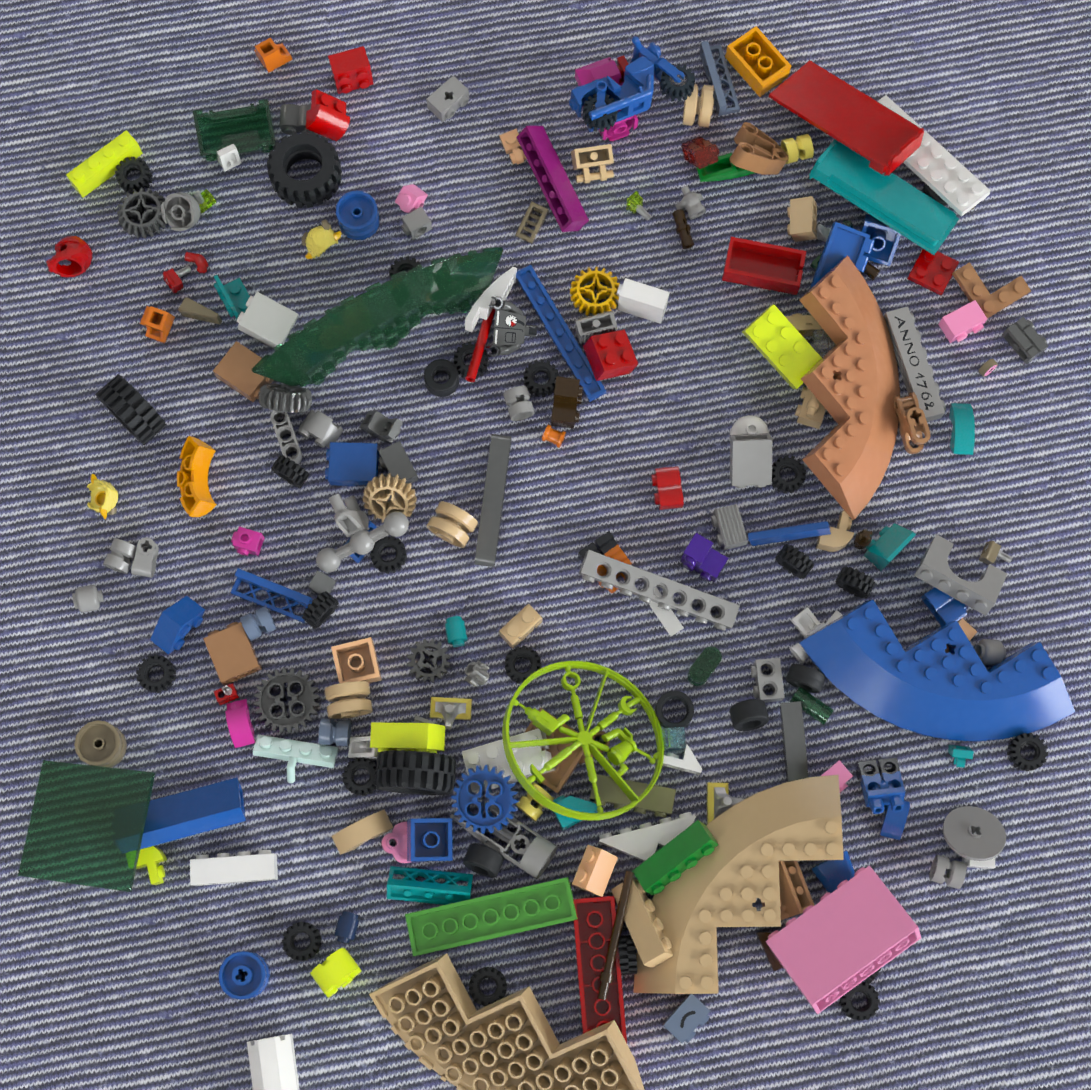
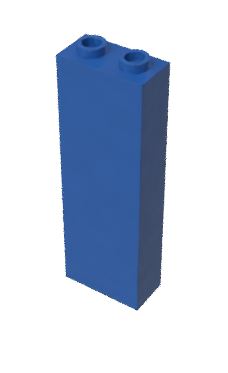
M236 777L117 809L116 819H113L116 834L113 835L115 846H119L122 853L125 854L246 821L244 796L240 782Z

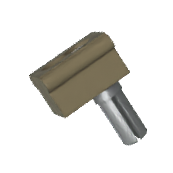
M995 541L986 542L979 561L988 565L994 564L996 557L1010 563L1012 557L1000 550L1001 545L995 543Z

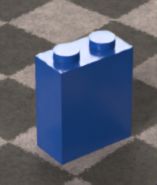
M330 442V449L326 450V460H329V467L325 468V479H328L330 486H367V483L372 481L375 476L378 477V443Z

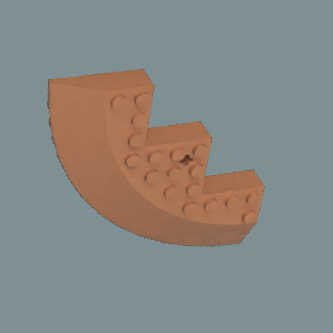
M847 255L799 299L836 344L801 380L838 423L802 460L850 518L855 520L876 492L890 463L899 423L893 397H900V385L895 351L885 318L864 277Z

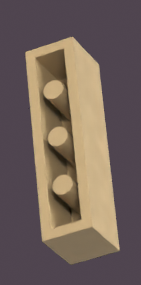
M633 878L624 921L643 965L653 968L673 956L671 951L672 944L663 934L662 930L664 927L660 919L656 918L654 914L655 906L653 902L648 899L646 891H644L639 881ZM623 883L611 889L617 905L619 904Z

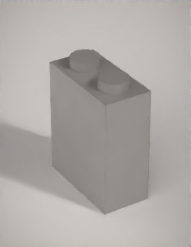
M770 433L730 435V482L732 486L745 488L751 485L755 487L772 485L773 439Z

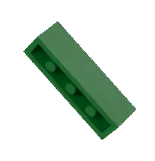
M697 820L633 870L634 875L644 891L651 895L659 894L667 884L679 879L681 873L686 869L693 868L698 863V860L710 855L719 844L707 826Z

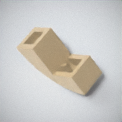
M384 809L347 826L331 837L341 855L356 849L370 839L385 834L393 829V826Z

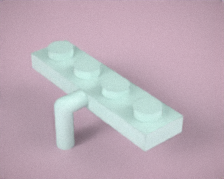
M258 734L253 748V755L288 761L287 782L294 783L297 762L334 768L338 747Z

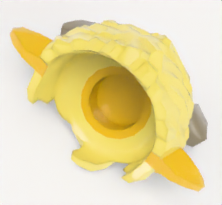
M326 219L321 221L322 226H317L309 232H305L301 237L302 245L306 246L308 253L305 255L307 259H315L316 256H321L320 254L325 252L330 246L338 244V240L341 238L342 232L334 233Z
M91 474V483L87 485V488L91 491V503L88 502L87 505L106 519L107 515L117 513L115 506L118 501V491L111 483L104 479L99 480L95 474Z

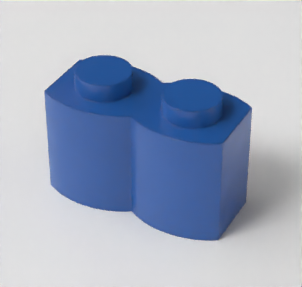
M935 587L921 597L926 607L933 613L941 626L950 621H958L967 615V608L964 603Z

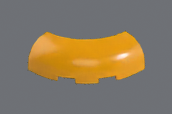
M188 436L179 459H182L180 471H177V487H180L182 496L180 501L190 517H201L208 514L217 505L212 499L208 487L209 466L216 451L205 442L192 436Z

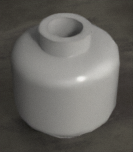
M95 585L78 587L75 593L72 594L75 609H79L82 613L98 610L100 602H104L102 590H97Z
M982 639L974 648L984 665H996L1006 657V649L1000 640Z

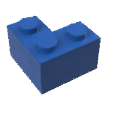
M185 596L161 613L150 640L167 654H170L175 649L179 650L184 645L185 641L183 639L193 627L197 628L202 623L205 609L190 597Z

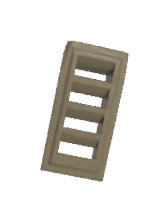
M531 201L515 236L533 244L549 213V209ZM533 210L542 214L541 217L532 214ZM532 217L538 220V223L530 221L529 218ZM526 223L529 224V225H531V226H534L535 229L532 230V229L526 227V226H525ZM525 230L531 233V237L523 234L522 231Z
M185 297L178 309L184 317L219 325L222 323L218 313L188 297Z

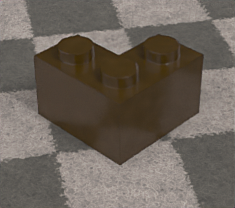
M556 376L551 426L574 429L575 422L579 423L580 411H577V404L582 403L583 386H580V379Z

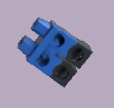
M897 757L878 759V765L876 760L857 762L856 776L861 784L866 807H870L873 814L884 812V805H891L894 812L903 811L905 788L903 787ZM887 764H891V765H892V767H885V768H884V766L887 765ZM867 766L872 767V769L863 770Z

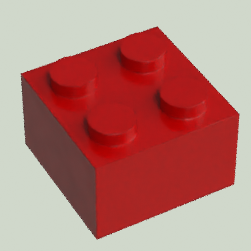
M364 46L328 56L338 94L349 93L355 89H364L374 85L370 63Z
M625 329L591 336L583 346L596 381L630 374L638 365Z

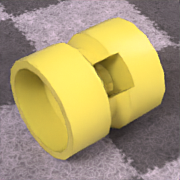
M809 134L797 136L796 140L794 138L781 140V148L789 157L786 164L797 162L799 158L801 160L813 158L814 149Z
M535 782L532 783L541 794L551 801L554 800L542 787ZM528 792L527 796H522L519 802L515 804L535 822L543 814L542 809L547 808L535 800ZM532 800L537 803L535 807L530 804Z

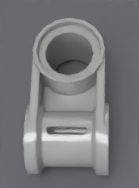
M142 538L138 541L131 567L133 575L153 578L155 574L159 547L151 538ZM149 545L152 547L151 549H148L147 551L144 550V548H145V547H149Z

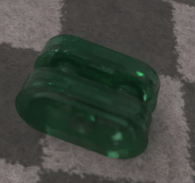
M707 647L703 650L688 671L687 679L691 685L702 686L709 679L721 662L722 654L719 649Z

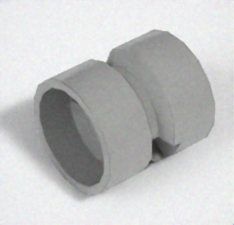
M517 386L503 393L506 405L510 406L508 412L511 421L525 420L535 414L532 402L528 401L530 395L526 386Z
M114 538L110 546L111 553L107 554L103 565L114 571L128 574L132 564L130 559H134L137 547L126 541Z
M936 855L931 865L929 880L939 884L946 882L947 886L960 889L965 879L967 865L956 860L950 862L949 858Z

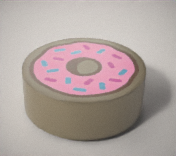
M989 359L980 367L979 373L983 377L988 376L995 370L998 363L994 359Z

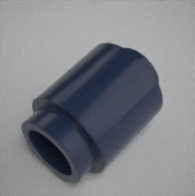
M342 911L334 936L338 937V942L349 944L350 941H354L359 924V915Z

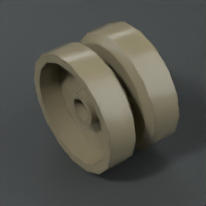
M96 720L87 723L79 730L74 746L76 754L83 762L97 769H108L121 762L126 754L127 743L121 730L106 721Z

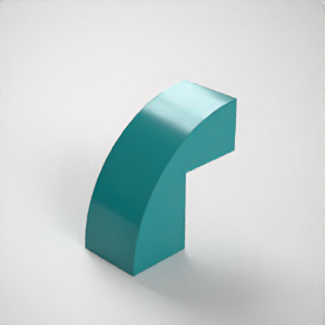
M951 403L949 418L953 427L950 448L953 454L973 455L975 421L971 404Z

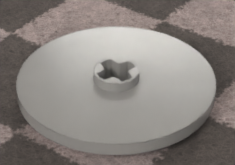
M974 806L956 808L946 816L943 823L945 841L953 851L964 858L974 861H987L997 857L1005 846L1006 832L1003 825L993 814L982 808Z

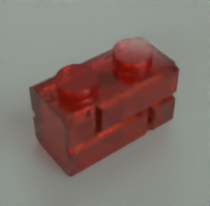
M699 136L692 139V142L689 140L682 143L681 148L684 159L699 169L708 166V164H714L719 160L717 156L719 155V149L716 144H712L709 140Z

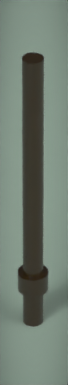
M631 871L625 872L604 971L600 974L599 981H601L598 999L606 1000L609 983L612 984L613 980L612 970L634 872Z

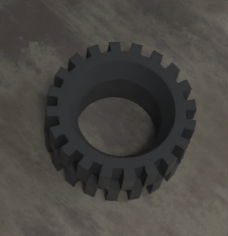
M119 374L95 394L110 413L143 445L147 444L167 425L148 401Z

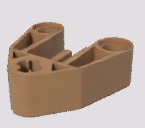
M744 122L734 137V141L738 146L731 155L730 161L736 167L761 175H777L789 159L786 152L775 140L751 123Z

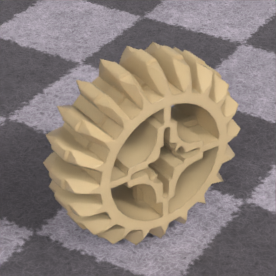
M391 473L387 477L383 474L379 478L375 476L372 481L367 483L364 489V509H368V515L374 514V520L380 518L381 523L384 522L388 514L395 511L410 517L416 507L417 496L415 495V489H411V483H406V478L399 479L398 474L395 477H392Z

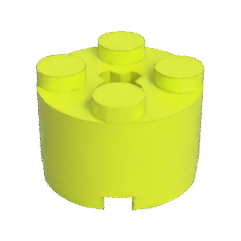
M342 947L328 956L322 964L317 965L310 974L324 994L330 998L338 991V988L341 986L344 988L350 984L353 978L361 973L362 970L349 952Z

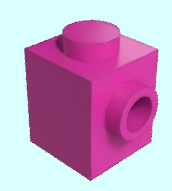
M239 526L238 530L233 533L231 542L237 553L248 556V554L259 556L265 537L260 532Z

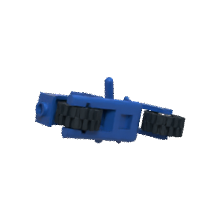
M634 36L632 38L634 45L633 57L630 64L625 67L623 85L620 86L609 76L594 80L591 83L572 89L569 105L573 111L575 110L578 118L581 117V109L583 108V120L589 132L597 131L598 129H600V132H603L604 128L609 130L610 126L613 127L616 122L650 109L654 91V77L660 82V90H662V95L666 94L665 98L669 99V97H672L671 101H675V98H677L678 102H681L682 98L686 100L694 90V72L691 73V68L686 70V65L680 67V64L677 63V67H675L674 64L669 63L665 58H659L661 50L658 45L651 42L646 49L640 39Z

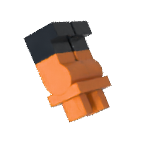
M610 531L596 539L595 544L592 542L578 552V558L581 562H583L586 551L591 550L632 565ZM600 565L597 568V573L600 576H605L607 570L604 566ZM618 572L616 578H618L621 575L622 578L625 580V575L621 572ZM613 587L612 590H611V589H607V590H608L610 593H613V592H615L616 590H618V588Z

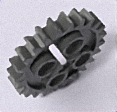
M283 667L282 673L275 669V676L268 673V681L261 679L264 686L256 687L261 692L260 694H254L259 701L253 704L260 707L255 713L262 714L259 720H266L264 724L266 727L272 724V731H276L279 727L281 734H283L285 729L291 734L292 728L300 732L299 726L301 724L307 728L306 721L313 722V719L310 717L311 714L318 715L314 707H320V704L315 702V700L321 697L314 693L319 691V688L312 687L315 681H308L310 677L308 674L302 677V670L295 674L293 667L289 673L285 667ZM285 683H288L287 695L292 699L288 701L290 718H287V705L283 702L286 700ZM295 685H301V691L298 694L292 693V688ZM275 687L281 688V693L278 696H272L271 694ZM296 705H303V711L300 714H294L293 712ZM282 707V714L277 717L273 716L274 709Z

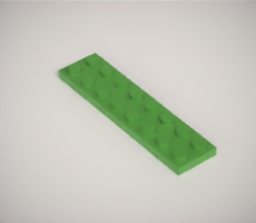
M569 877L405 914L413 956L578 920Z

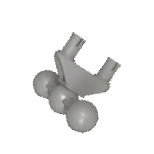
M335 494L328 498L335 512L334 520L346 537H350V541L336 550L330 547L323 548L317 554L316 564L324 572H334L340 566L342 559L354 553L359 555L368 554L374 548L376 541L388 535L392 537L404 535L409 527L408 518L401 512H392L385 517L383 525L369 532L367 531L369 530V519L366 512L361 511L355 496L342 500L340 494Z

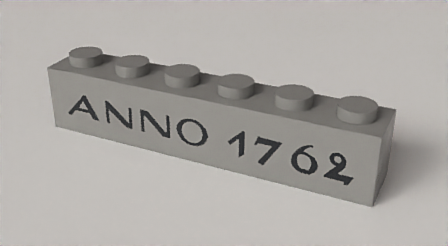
M908 306L886 312L884 318L908 395L911 392L916 394L919 408L923 410L927 422L941 419L945 414L946 406L944 401L940 399L939 386L937 382H934L933 368L931 365H928L926 359L927 351L921 345V334L915 328L914 314L910 312Z

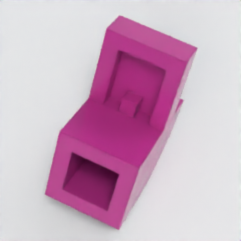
M247 699L226 704V720L234 747L238 748L254 744V728L249 716Z

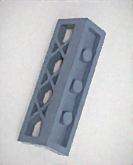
M708 40L701 42L699 53L708 84L714 85L713 98L717 115L722 116L740 112L721 44L709 46ZM718 51L719 58L717 61L713 59L712 52ZM716 66L724 71L722 77L718 76ZM721 83L728 86L727 93L723 92ZM726 99L733 102L734 107L727 108Z

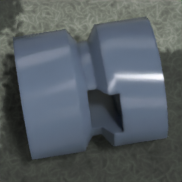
M266 605L255 610V614L248 613L240 617V621L250 641L261 637L263 632L267 634L277 629Z
M322 718L319 727V744L331 746L332 743H335L336 746L348 747L351 737V720L339 719L338 722H335L334 719Z

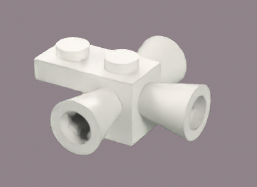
M806 607L792 618L791 621L804 638H807L843 615L836 610L826 623H820L810 609ZM799 643L789 648L793 656L801 664L808 658V655Z

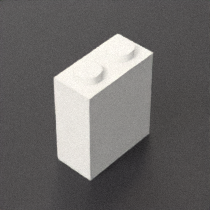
M625 278L624 283L619 284L616 293L619 300H616V303H618L619 311L661 324L670 292Z
M256 292L254 297H249L246 303L248 307L246 312H241L237 319L239 323L238 330L280 351L298 318V313Z

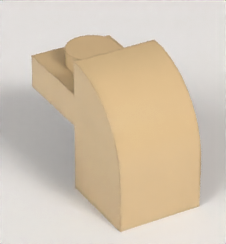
M845 510L839 515L837 528L830 527L831 534L818 536L817 549L836 552L848 545L854 532L847 531L851 528L852 519L849 518L850 516Z

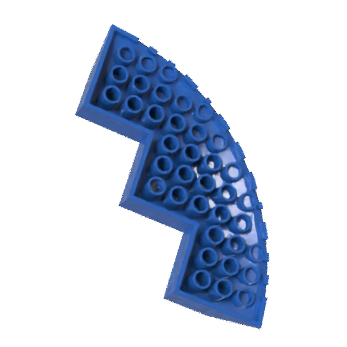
M873 599L865 601L799 642L813 664L852 702L890 724L924 736L953 741L978 742L1001 740L1019 736L1023 733L1034 732L1075 713L1063 679L1040 642H1031L987 670L957 621H950L906 649H903ZM947 646H948V647H949V652L946 653V652H945V649H947Z

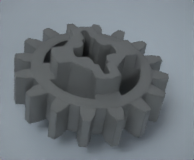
M423 639L422 645L416 642L417 648H410L413 654L407 655V658L411 660V662L407 663V666L413 667L410 670L411 675L417 673L415 678L419 680L423 677L424 683L427 682V679H431V682L434 683L435 677L441 680V673H448L445 667L451 666L446 661L451 658L450 654H445L448 651L447 647L441 648L442 642H438L436 645L434 639H431L430 643ZM426 648H433L436 650L432 652L427 651ZM418 653H419V654H420V661H418L417 664H416V663H415V660H416V657H417V655H418ZM424 654L427 657H429V659H432L433 667L431 666V664L429 665V663H426ZM442 658L441 667L438 668L437 663ZM429 670V671H431L432 673L427 674V673H423V672H421V671Z

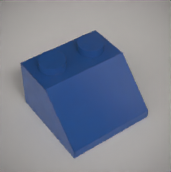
M866 214L861 232L869 234V239L875 242L871 253H864L863 255L868 257L869 261L891 266L901 234L872 215Z

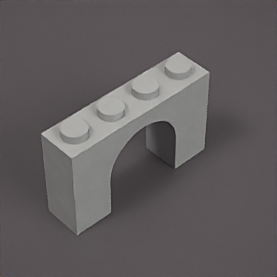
M936 534L927 547L914 576L986 616L996 603L1007 573L989 564L977 582H969L959 578L948 565V556L954 544Z

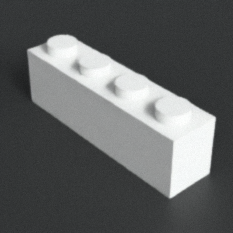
M260 850L257 855H250V851L238 852V856H230V853H219L217 858H209V855H196V859L190 860V885L192 886L278 880L277 854L271 853V850Z

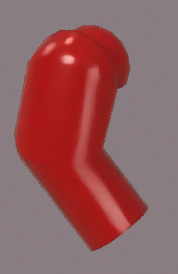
M191 252L185 253V261L195 263L199 273L207 272L209 263L203 255Z

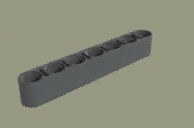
M491 435L475 565L495 567L512 436Z

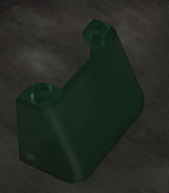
M258 100L259 104L256 107L253 103L249 107L217 112L209 110V113H203L202 109L193 111L200 156L206 159L207 162L218 160L217 151L232 144L236 146L238 154L261 150L263 153H268L273 150L276 137L269 100Z

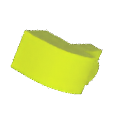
M151 846L127 853L130 869H139L147 866L151 884L158 885L164 883L165 870L163 865L159 863L167 861V858L161 849Z

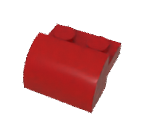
M316 89L312 91L311 109L306 111V129L331 140L338 141L347 131L350 117L346 115V102Z

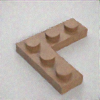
M970 262L952 273L970 303L976 300L987 319L1031 292L1023 277L1019 276L990 294Z

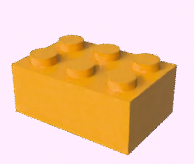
M757 26L727 46L725 58L759 97L788 78L791 69L790 63Z

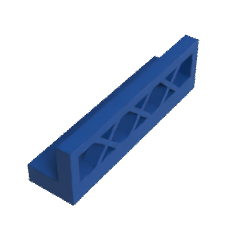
M237 568L235 573L237 579L230 592L232 595L262 607L266 605L272 611L305 623L302 617L293 613L291 607L300 604L308 608V605L313 602L311 597ZM241 581L249 584L251 591L244 594L238 592ZM265 590L269 598L263 601L257 600L255 593ZM280 597L285 598L287 606L277 608L273 600Z

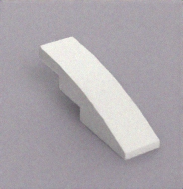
M512 267L497 278L474 303L465 318V330L473 332L479 318L488 319L493 309L489 305L494 306L496 304V300L491 298L492 296L506 300L516 280V267Z

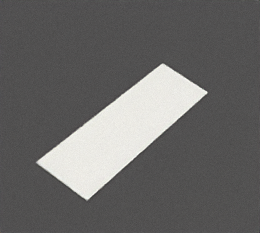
M655 587L654 594L657 597H661V593L659 592L657 587ZM650 602V607L670 636L684 628L671 608L665 610L657 607L658 603Z

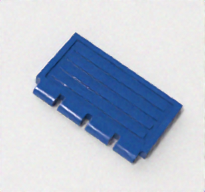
M833 222L810 289L847 255L859 272L864 273L869 258L863 254L871 253L875 241L869 239V234L838 222Z

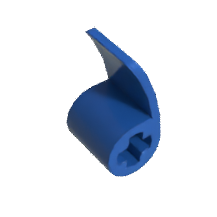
M904 800L903 811L899 812L892 811L891 805H885V819L880 831L881 836L896 840L901 839L909 813V801Z

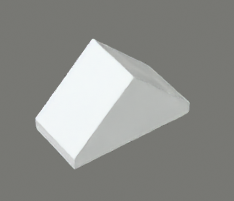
M370 736L350 737L348 758L364 757L365 759L377 760L379 752H377V748H370Z

